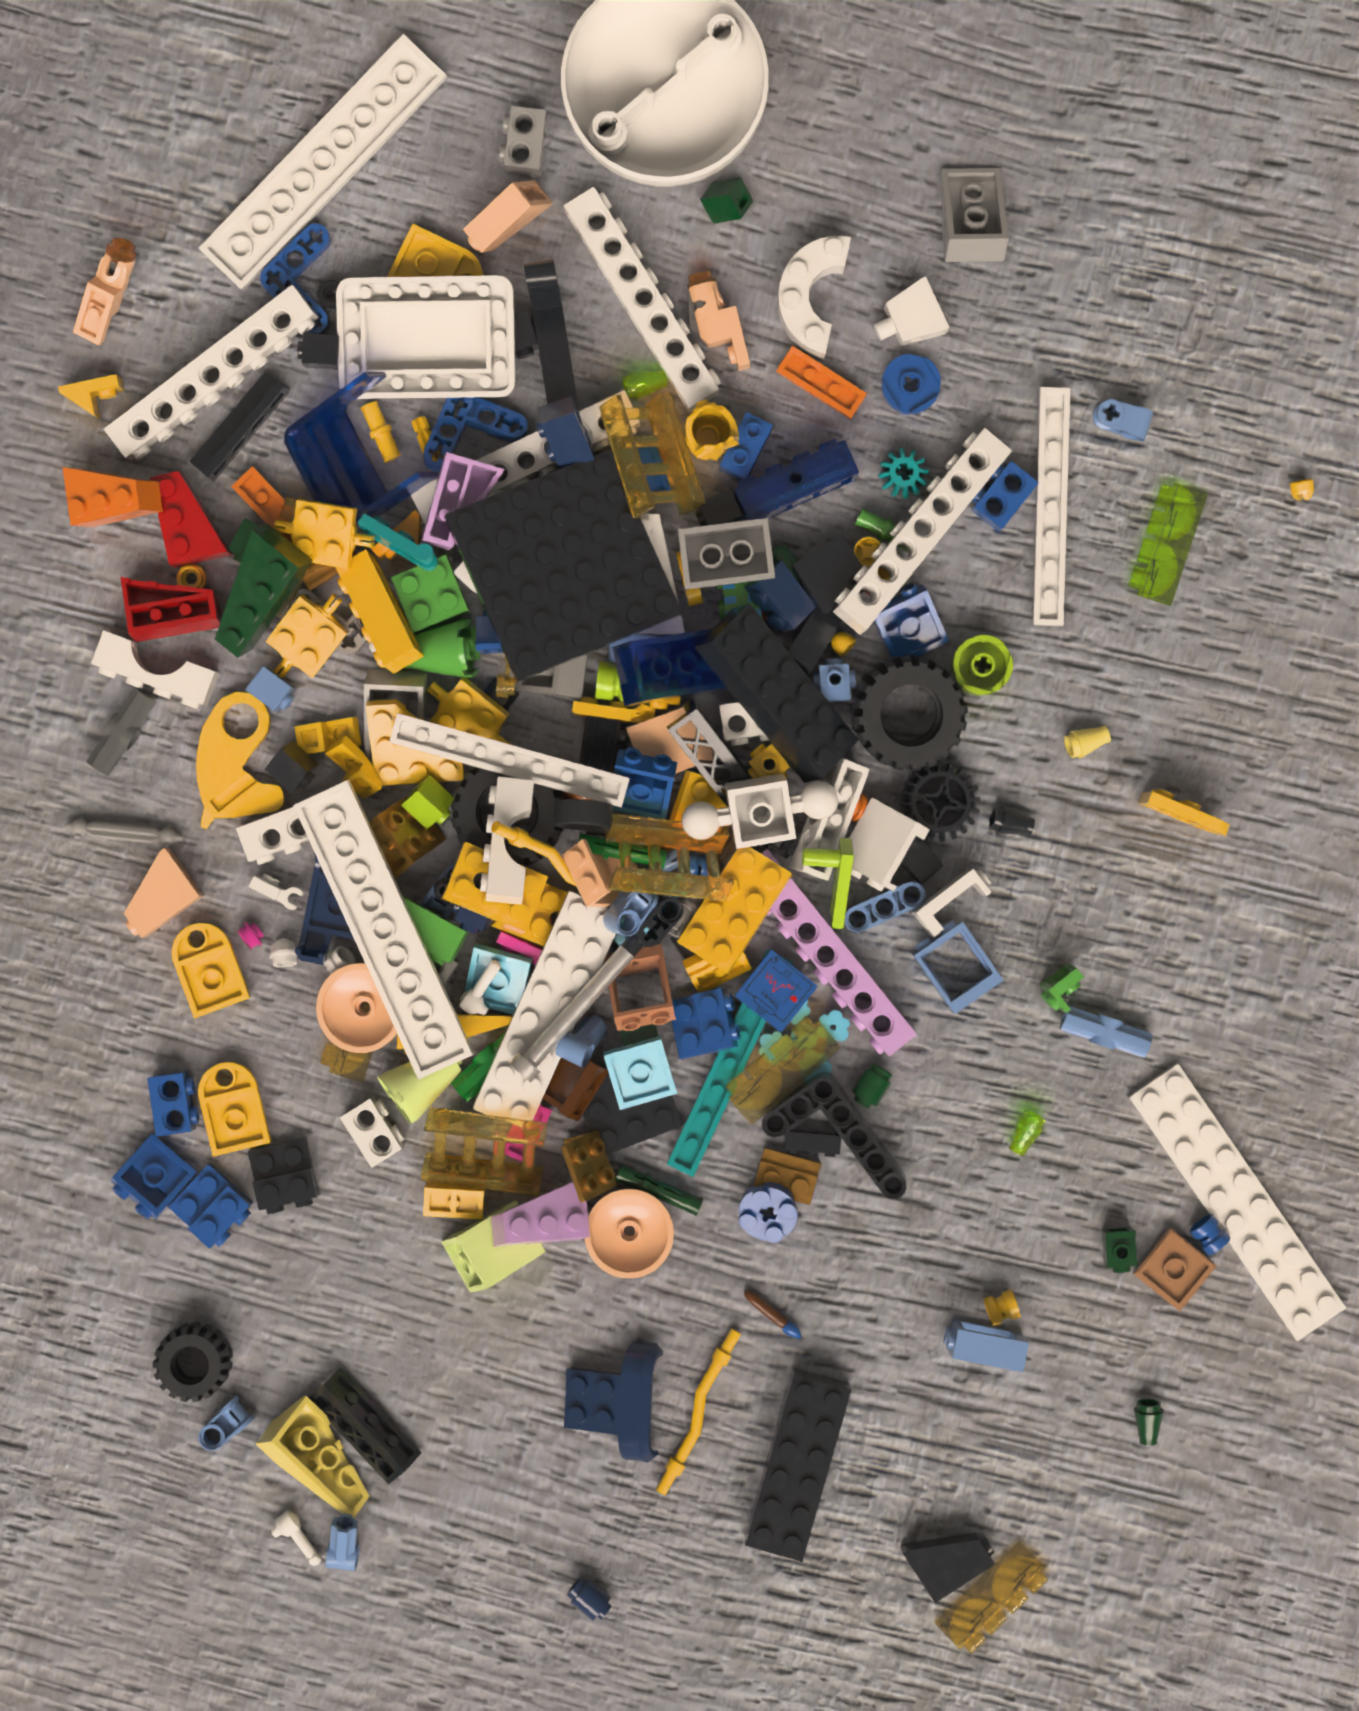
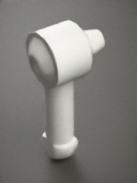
M492 960L473 989L464 992L461 996L459 1007L468 1014L479 1013L485 1015L489 1008L484 1004V997L482 995L500 970L501 964L499 961Z
M287 1510L276 1518V1525L271 1530L272 1535L275 1538L280 1535L291 1536L307 1557L309 1563L312 1566L318 1565L322 1560L320 1553L316 1551L301 1531L299 1517L291 1510Z

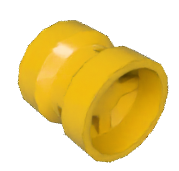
M863 537L858 540L853 548V552L862 566L866 565L868 568L875 561L872 554L881 543L873 537Z
M1011 1289L1003 1291L1001 1296L997 1298L993 1296L983 1298L993 1327L1002 1324L1003 1319L1009 1318L1014 1320L1021 1317Z

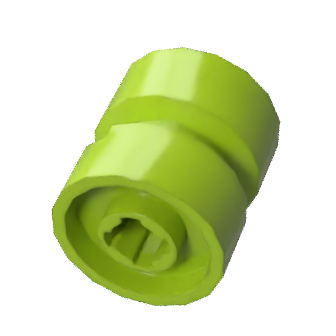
M599 661L595 699L612 700L615 696H618L620 702L637 704L641 666L624 664L620 669L616 663Z

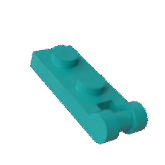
M364 513L358 521L363 534L374 535L375 541L422 569L431 571L437 567L438 559L429 544L417 545L414 543L415 540L412 536L402 530H399L397 533L390 529L389 523L379 516L372 518Z

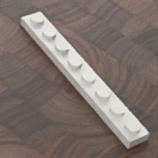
M1040 387L1037 450V481L1039 483L1036 486L1032 621L1034 626L1064 625L1070 388Z
M397 713L389 740L390 743L513 778L534 780V783L595 801L606 802L622 808L630 778L399 713Z

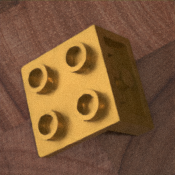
M408 795L369 822L395 879L416 861L446 840V837L435 823L426 829L401 806Z
M598 1129L564 1140L565 1144L561 1146L581 1203L617 1186L615 1174L610 1166L605 1145Z

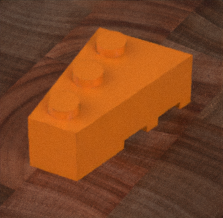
M62 467L70 526L97 527L163 511L159 482L90 469Z

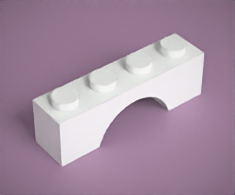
M104 630L91 664L99 667L98 673L114 679L116 673L127 677L125 682L141 689L144 684L155 687L153 693L168 699L171 698L172 694L182 697V704L198 709L199 704L208 706L220 674L188 661L171 674H153L141 663L136 642Z
M498 777L497 785L490 786L489 804L495 805L494 815L487 816L486 833H492L491 844H485L483 862H489L488 874L482 873L480 891L486 892L485 901L522 904L526 868L517 864L509 856L505 848L504 837L493 833L491 827L495 821L511 827L519 820L530 817L534 780Z

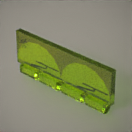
M1173 483L1172 487L1161 485L1155 505L1165 510L1164 512L1152 511L1145 532L1156 538L1155 541L1143 538L1136 561L1145 564L1146 568L1134 566L1128 587L1138 590L1137 596L1169 607L1172 605L1207 499V493L1178 483Z

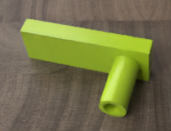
M840 838L838 850L803 848L802 866L836 867L829 911L832 929L844 928L854 858L852 838Z

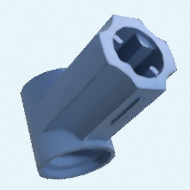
M596 1015L585 1017L572 1033L568 1031L560 1040L555 1054L584 1068L591 1059L594 1048L606 1036L608 1027L603 1023V1019Z
M341 1514L332 1520L331 1537L326 1555V1568L356 1571L359 1556V1544H357L358 1521L350 1514Z

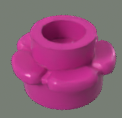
M243 922L244 926L238 929L237 932L244 943L250 949L257 945L262 946L260 939L264 935L254 922L251 925Z

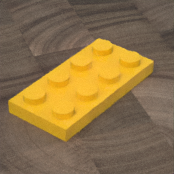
M751 847L737 849L677 942L729 975L793 874Z

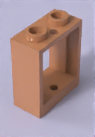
M662 944L643 947L617 977L659 969L665 1004L622 1012L615 978L609 985V992L617 1031H633L640 1026L651 1024L664 1025L671 1020H676ZM613 953L607 954L604 959V962H606L612 956Z

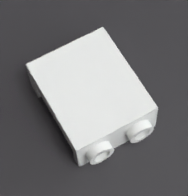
M871 798L849 837L852 838L854 853L851 875L859 879L862 874L869 878L866 883L881 892L884 887L895 891L897 886L890 883L912 841L915 836L924 840L930 829Z
M967 868L911 912L928 934L935 937L944 930L933 916L937 911L971 885L976 888L980 895L988 896L991 893L988 888L991 882L981 870L975 871L974 869Z

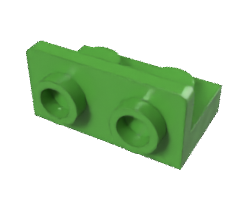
M1066 963L1039 984L1044 990L1040 995L1050 1008H1053L1055 1011L1060 1009L1067 1013L1071 1009L1061 995L1063 993L1069 995L1078 989L1081 985L1079 981L1084 976L1078 968Z

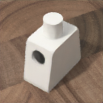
M926 276L889 300L884 306V311L888 318L873 324L880 341L895 334L901 346L941 336L949 330V325Z

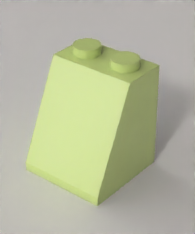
M517 1201L501 1206L484 1216L482 1220L475 1221L441 1241L470 1293L490 1288L546 1252L542 1246L544 1243L493 1246L491 1217L517 1206Z

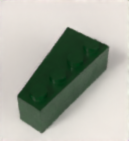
M268 523L251 531L215 637L217 642L237 658L253 650L313 561Z

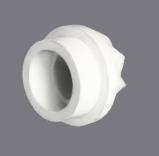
M281 938L273 943L269 958L273 960L274 967H290L297 964L296 957L298 956L295 953L296 947L293 941Z
M338 946L327 953L324 965L327 967V971L332 974L344 966L354 964L355 957L347 948Z

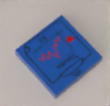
M771 949L734 996L782 1033L818 986Z

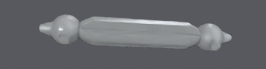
M79 816V819L65 824V829L72 831L76 839H80L81 836L87 833L93 838L151 844L160 841L164 848H169V845L183 840V836L176 833L172 825H167V828L159 830L154 826L105 821L87 823L84 816Z

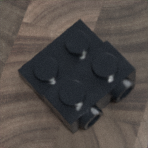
M307 1137L247 1151L254 1178L252 1183L259 1211L266 1209L267 1214L281 1212L285 1210L284 1205L295 1203L296 1208L313 1204L312 1198H317L320 1195Z

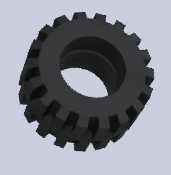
M193 1322L191 1325L183 1324L170 1332L156 1349L154 1354L156 1359L153 1361V1368L157 1369V1372L154 1374L155 1379L161 1380L162 1384L159 1387L163 1391L167 1388L170 1391L168 1396L173 1399L176 1396L181 1397L180 1401L187 1402L189 1399H192L193 1402H198L202 1398L207 1399L227 1380L228 1373L233 1365V1362H230L233 1353L232 1350L227 1348L230 1344L227 1338L223 1340L220 1337L222 1334L220 1330H211L212 1325L206 1323L204 1326H200V1322ZM183 1347H196L204 1352L209 1362V1369L206 1375L191 1377L181 1370L178 1364V1353Z

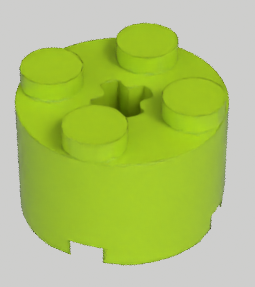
M977 635L964 641L954 651L950 662V672L956 678V682L962 687L963 692L972 696H987L1000 690L1009 681L1013 671V659L1009 650L1001 640L990 635ZM982 658L984 659V665L988 666V669L979 673L978 667L974 666V663H977Z

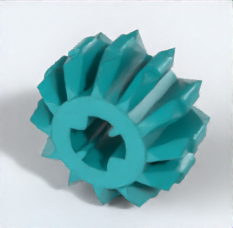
M899 448V458L893 452H889L887 457L891 463L881 461L880 466L887 471L880 472L878 478L888 479L882 485L883 490L888 489L890 486L894 487L891 497L895 498L898 491L902 490L903 499H908V489L916 496L920 493L917 485L926 486L927 481L920 476L927 475L929 469L919 468L925 462L924 457L919 458L917 461L913 460L916 455L915 450H911L909 456L905 457L904 448ZM901 467H905L906 472H911V475H908L906 480H902L901 475H896V472H899Z

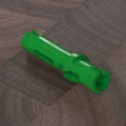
M581 832L579 834L578 842L586 839L592 853L602 855V859L608 860V857L657 866L663 869L665 867L668 851L666 849L662 850L612 840V836L602 838Z

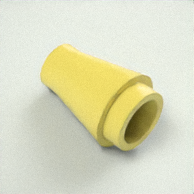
M1105 725L1097 728L1070 731L1069 735L1064 736V744L1071 758L1078 757L1079 759L1111 741L1110 733Z

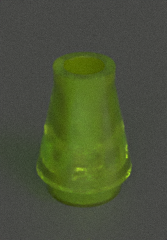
M664 370L628 372L626 376H622L623 389L628 398H634L635 401L668 386Z
M1024 1110L1022 1115H1018L1009 1149L1021 1156H1025L1027 1150L1045 1130L1044 1124L1046 1120L1035 1112Z

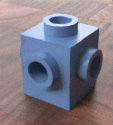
M842 659L824 660V665L818 666V672H813V683L828 702L850 701V688L856 687L855 670H849V664H842ZM836 676L839 679V684H831L829 677Z

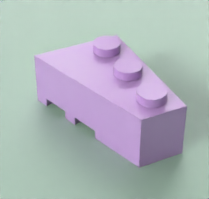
M446 452L420 542L450 550L454 546L455 541L444 519L445 514L485 499L505 469Z
M573 1181L491 1217L494 1247L576 1241L590 1237L587 1202L581 1203L579 1201Z

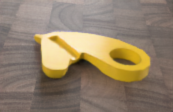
M234 692L221 698L202 728L196 758L197 783L204 805L201 828L207 829L214 818H238L279 811L284 805V792L280 786L263 784L244 771V766L248 759L270 733L272 718L267 706L250 693ZM245 703L255 709L258 714L259 724L252 736L246 739H235L227 733L224 726V718L226 712L232 706Z

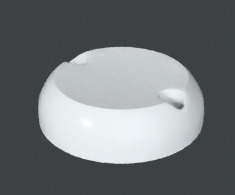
M595 0L585 10L573 28L564 51L561 67L563 105L568 121L585 149L601 165L616 175L639 184L655 187L688 185L703 180L729 165L744 150L754 136L766 107L769 90V70L761 37L749 16L734 0ZM726 28L717 38L714 37L715 31ZM605 125H612L604 133L599 135V130L601 127Z

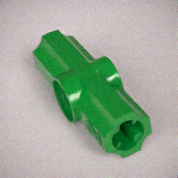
M505 1032L494 1043L491 1042L472 1060L473 1063L451 1082L454 1089L467 1102L480 1091Z

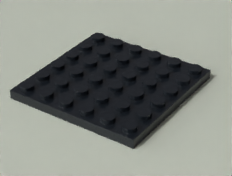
M610 450L594 455L595 460L574 463L447 513L444 516L517 683L679 617L682 614Z

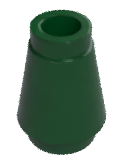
M1140 1399L1134 1408L1139 1442L1142 1445L1151 1446L1157 1444L1164 1409L1161 1408V1402L1158 1400Z

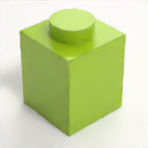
M428 775L411 791L401 806L428 829L435 822L440 825L448 818L452 812L448 808L451 806L452 801H454V797L431 775Z

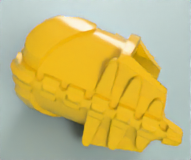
M707 399L697 402L696 408L686 418V446L697 459L717 461L718 458H721L722 454L727 452L728 448L739 445L738 427L731 413L723 405H717L715 402H709Z

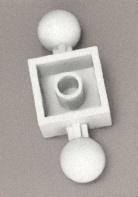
M784 773L725 783L729 807L716 809L707 802H694L683 812L682 826L690 837L704 840L712 837L717 832L719 826L731 824L737 849L796 839L792 814L805 812L811 818L825 819L831 816L837 809L838 794L829 783L815 781L808 784L800 795L789 796L787 779Z

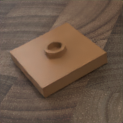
M1169 1227L1132 1273L1178 1311H1181L1217 1265Z

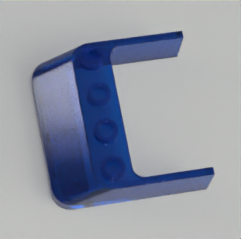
M385 372L362 373L290 425L284 434L285 445L315 502L357 508L356 526H359L358 521L364 513L372 518L380 516L438 477L436 471L416 472L387 492L348 417V405L387 377Z

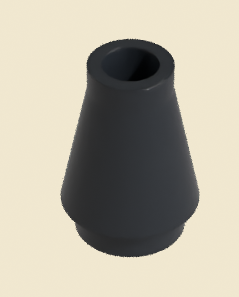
M1004 805L994 807L989 818V829L994 830L996 834L1032 835L1035 827L1034 818L1027 817Z

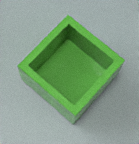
M447 555L437 558L438 565L434 570L427 571L417 566L391 577L414 634L428 631L471 613Z

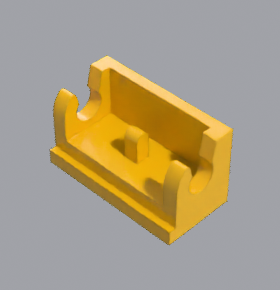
M428 1177L424 1187L423 1216L482 1220L485 1209L484 1199L487 1181Z

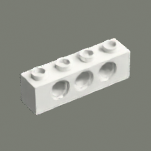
M842 758L821 780L829 783L838 794L837 809L831 816L825 819H814L808 816L791 860L790 868L819 879L829 880L833 867L802 866L803 848L838 850L839 839L844 838L870 769Z
M294 807L236 828L248 862L257 861V864L261 865L274 860L273 854L284 850L285 854L288 855L303 849L301 844L309 841L306 833L299 836L294 831V823L299 819ZM271 829L277 830L280 834V841L275 846L269 845L266 840V835Z

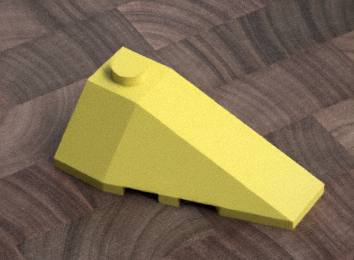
M303 1396L275 1418L255 1444L277 1465L341 1514H350L354 1518L370 1496L354 1466L350 1465L342 1451L343 1445L340 1440H336L329 1427L331 1423L327 1415L307 1396Z

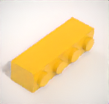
M365 549L352 557L351 568L336 567L340 575L337 582L345 594H349L352 600L349 603L351 611L357 619L361 618L364 625L361 627V631L365 639L369 643H373L376 649L373 652V656L381 668L386 667L394 674L424 657L377 559Z

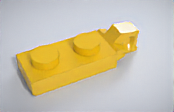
M587 697L580 698V702L573 701L572 713L574 716L613 719L627 724H639L655 718V708H649V706L640 704L632 710L627 709V704L610 701V705L605 706L598 705L597 699Z

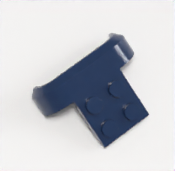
M315 854L314 871L298 946L295 948V953L300 961L324 965L333 935L354 939Z
M632 1342L624 1355L621 1373L575 1367L568 1368L566 1371L564 1428L618 1435L619 1451L623 1459L647 1463L652 1461L658 1455V1451L651 1448L650 1432L653 1372L656 1361L663 1355V1350L659 1345L653 1342Z

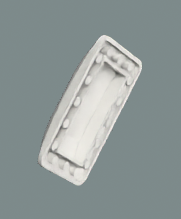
M498 275L347 278L339 283L336 291L337 335H339V387L341 392L348 398L504 397L514 390L516 384L514 289L512 283L506 277Z

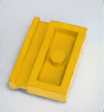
M744 952L729 975L696 954L682 961L698 993L709 991L752 969Z

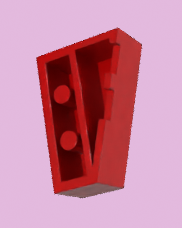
M175 471L149 477L150 480L159 482L163 511L158 512V518L169 565L179 568L187 564H197L233 555L228 550L227 545L185 475Z
M120 577L128 634L135 642L219 628L222 619L220 600L213 590L182 585L173 586L159 584L154 581L145 582Z

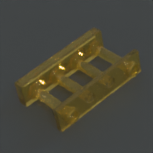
M671 392L661 393L648 402L645 407L625 408L621 394L615 395L599 407L633 519L639 518L653 509L656 503L675 502L679 515L689 514L705 504ZM649 419L654 435L633 436L629 420ZM658 447L662 463L642 464L637 448ZM666 474L671 490L651 492L646 476Z
M612 814L611 829L605 831L606 842L619 843L620 867H616L609 883L610 890L726 901L734 880L733 878L720 877L718 853L721 854L729 837L728 826H719L717 832L712 837L698 840L690 837L685 832L682 821ZM631 844L648 846L650 870L632 867ZM660 847L677 849L679 873L662 871ZM689 850L706 852L708 876L691 874Z
M429 1107L424 1131L435 1132L433 1153L426 1152L421 1180L539 1196L543 1167L534 1166L535 1147H544L548 1123ZM447 1134L464 1136L463 1157L445 1154ZM476 1138L494 1140L492 1160L475 1158ZM506 1142L524 1144L522 1164L504 1162Z

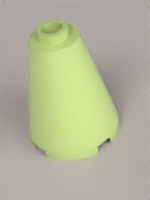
M462 1060L418 1079L409 1061L383 1072L377 1078L388 1097L392 1098L399 1112L412 1124L425 1113L461 1072L459 1065L463 1062Z

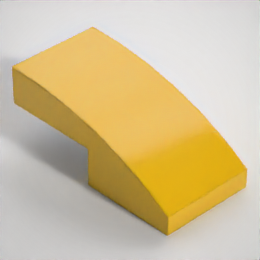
M357 717L294 726L297 745L308 755L326 752L329 745L344 736L349 737L358 747L362 746Z
M344 736L329 745L325 754L346 771L342 781L350 780L354 791L359 796L365 799L381 790L383 784L373 765L349 737Z

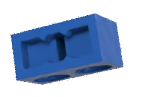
M746 412L738 427L739 445L728 448L719 470L746 483L767 442L773 425Z
M1012 461L1006 467L1001 464L990 477L994 480L990 488L986 490L982 487L972 500L976 505L971 511L997 532L1004 528L1039 483ZM1008 476L1017 478L1019 489L1015 491L1007 489L1004 484L1005 478ZM990 499L997 500L1001 505L1000 513L992 514L988 512L986 502Z
M188 1071L148 1077L156 1137L195 1130L196 1124H199V1111L197 1106H193L191 1095L195 1094V1083L193 1077H189ZM168 1081H175L179 1085L177 1096H171L167 1092L166 1085ZM173 1110H178L183 1114L184 1121L182 1125H175L171 1121L170 1115Z

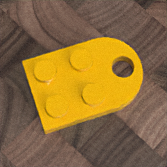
M412 224L387 277L484 275L479 260L469 250Z
M1159 788L1157 790L1152 789L1151 792L1141 793L1138 804L1199 829L1226 837L1230 824L1201 812V805L1189 800H1179V802L1172 800L1174 794Z
M197 923L184 928L177 935L172 946V960L194 1019L251 998L231 941L221 928L209 923ZM195 930L201 931L205 936V942L201 947H194L190 943V934Z
M222 1062L207 1070L200 1080L198 1097L213 1157L271 1143L272 1139L259 1085L252 1071L237 1062ZM221 1069H228L232 1073L233 1081L230 1085L225 1086L219 1083L217 1074Z

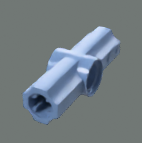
M1069 1006L1071 1009L1069 1012H1063L1059 1029L1064 1032L1087 1038L1089 1042L1112 1050L1117 1048L1145 1058L1150 1049L1153 1034L1148 1033V1031L1125 1025L1123 1021L1099 1013L1095 1015Z

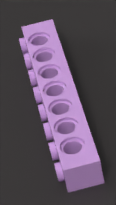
M768 849L761 853L780 865ZM790 879L767 916L773 913L780 921L776 927L786 939L791 936L798 944L795 950L804 962L810 959L817 969L813 973L823 985L828 982L836 991L832 994L833 998L842 1009L845 1006L851 1009L854 1015L850 1019L861 1032L865 1028L873 1037L869 1042L879 1055L885 1051L890 1057L917 1034L799 887ZM787 899L793 900L796 904V912L789 917L783 916L780 912V904ZM803 923H811L815 928L814 936L808 940L802 939L798 934V929ZM829 946L832 948L834 955L829 962L823 963L818 960L817 951L820 947ZM841 969H848L852 974L851 982L844 986L839 985L836 982L837 972ZM860 992L868 993L871 998L870 1004L863 1009L856 1007L854 1003L855 996ZM884 1015L889 1019V1026L884 1031H876L873 1027V1021L877 1016Z

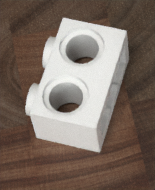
M739 702L719 705L724 741H730L731 746L749 744L748 738L759 736L760 742L770 741ZM734 716L742 717L746 724L745 729L739 733L731 731L728 726V721Z
M374 1096L340 1117L371 1168L405 1146L402 1142L405 1140L402 1131L396 1124L394 1126L391 1125L386 1117L389 1115L387 1107L381 1099L376 1101ZM369 1110L373 1113L375 1117L373 1125H364L361 1122V1111ZM384 1135L389 1138L391 1145L388 1150H380L376 1146L375 1140L377 1136Z

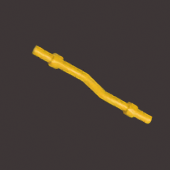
M495 821L492 824L491 831L508 839V842L516 847H526L547 857L563 879L576 886L564 859L554 847L529 836L527 831L519 827L512 828L499 821Z
M733 1328L730 1329L721 1347H717L711 1357L713 1361L695 1390L690 1430L675 1456L670 1457L665 1466L667 1470L656 1487V1490L663 1495L667 1494L676 1476H680L686 1466L684 1462L702 1433L706 1395L722 1367L727 1366L732 1357L730 1353L741 1335L739 1331Z

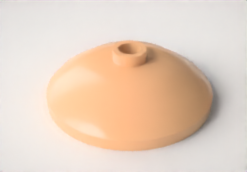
M365 963L344 966L333 972L325 980L318 994L316 1012L322 1031L333 1044L349 1052L366 1053L378 1050L393 1040L397 1035L396 1029ZM364 1001L370 1005L368 1012H364L361 1008Z
M638 1189L613 1191L602 1197L588 1215L590 1237L585 1238L587 1250L593 1261L602 1270L613 1276L639 1278L650 1274L660 1267L670 1253L674 1238L671 1216L663 1203L648 1192ZM626 1226H633L635 1233L628 1236L624 1233V1228Z

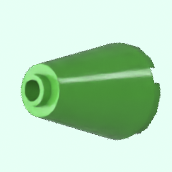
M461 619L414 635L424 657L406 666L405 669L464 678L476 677L479 667L474 668L475 660L480 659V653L476 651V627L469 626L472 620Z

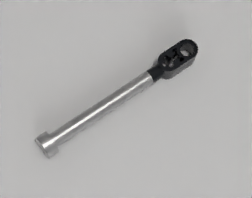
M665 891L656 892L659 896L658 904L649 913L639 930L634 935L627 937L524 1055L518 1052L512 1058L509 1064L531 1083L541 1071L537 1066L644 945L652 947L660 943L681 919L684 908L677 898ZM667 902H670L671 905L669 910L665 913H662L661 910L663 905ZM655 916V917H657L659 920L656 921V920L653 919V917ZM645 927L649 929L647 933L643 931Z

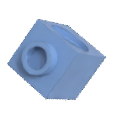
M264 666L245 689L275 712H279L280 709L285 711L295 698L292 695L295 688Z

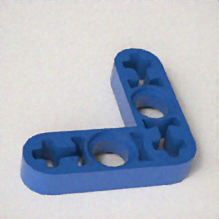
M317 223L307 226L263 269L260 280L266 291L275 298L282 291L274 283L270 286L268 285L270 282L268 276L271 273L275 276L280 273L279 280L286 289L289 283L294 285L306 301L313 305L312 309L318 317L322 316L320 319L322 326L320 328L314 326L307 333L324 334L330 325L327 314L295 282L330 246L331 237L329 232L323 225ZM323 232L321 236L323 242L321 244L314 242L309 247L313 252L309 256L304 247L299 244L304 242L308 246L312 242L311 233L320 234ZM293 251H300L304 256L302 264L296 267L289 265L287 260L289 254Z
M479 397L447 398L424 448V464L429 470L439 472L443 461L442 458L446 452L454 454L466 425L513 443L526 437L528 429L527 420L517 412ZM463 401L464 408L461 407L456 419L453 417L454 404ZM487 410L495 415V419L491 423H483L478 415L482 411ZM500 417H504L503 423H501V428H497L500 422ZM518 423L519 430L517 429L514 433H511L509 431L510 426ZM444 425H452L457 432L453 437L448 438L441 435L440 429ZM440 443L443 445L442 458H439L437 462L432 461V455L436 454Z

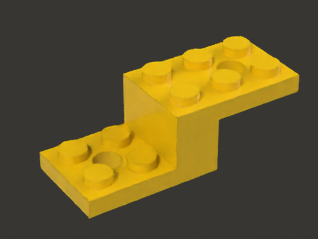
M464 842L442 899L492 919V927L544 947L552 929L549 917L554 912L559 913L568 892L547 884L548 876L524 867L526 871L521 905L485 901L486 892L476 888L473 879L476 874H488L489 862H483L484 849Z

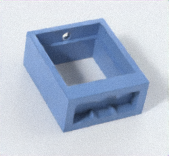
M952 920L942 926L944 930L940 932L941 934L932 941L927 937L914 947L917 951L912 956L951 1012L956 1014L1004 980L962 921L955 923ZM957 933H960L988 974L951 998L924 959V956Z
M953 1319L951 1327L947 1326L944 1334V1344H946V1349H948L952 1359L1024 1372L1029 1342L1021 1332Z

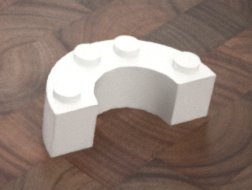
M829 236L807 244L792 257L781 277L778 292V313L781 324L788 337L797 347L818 359L824 360L832 324L822 321L813 312L809 302V292L812 285L821 277L831 273L843 274L851 237Z

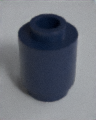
M582 1576L567 1593V1596L572 1599L570 1603L592 1621L596 1617L601 1620L612 1606L608 1603L611 1596L590 1579L585 1580Z

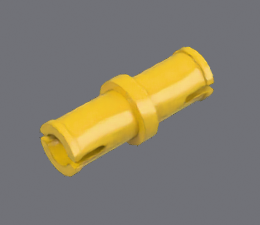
M373 401L362 406L360 410L363 412L371 430L369 433L371 439H375L384 459L383 461L387 463L402 455L391 434L393 430L391 425H387L378 401Z

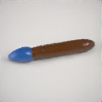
M744 1291L746 1299L768 1319L782 1328L786 1335L796 1339L801 1338V1332L793 1322L787 1321L780 1312L754 1291Z

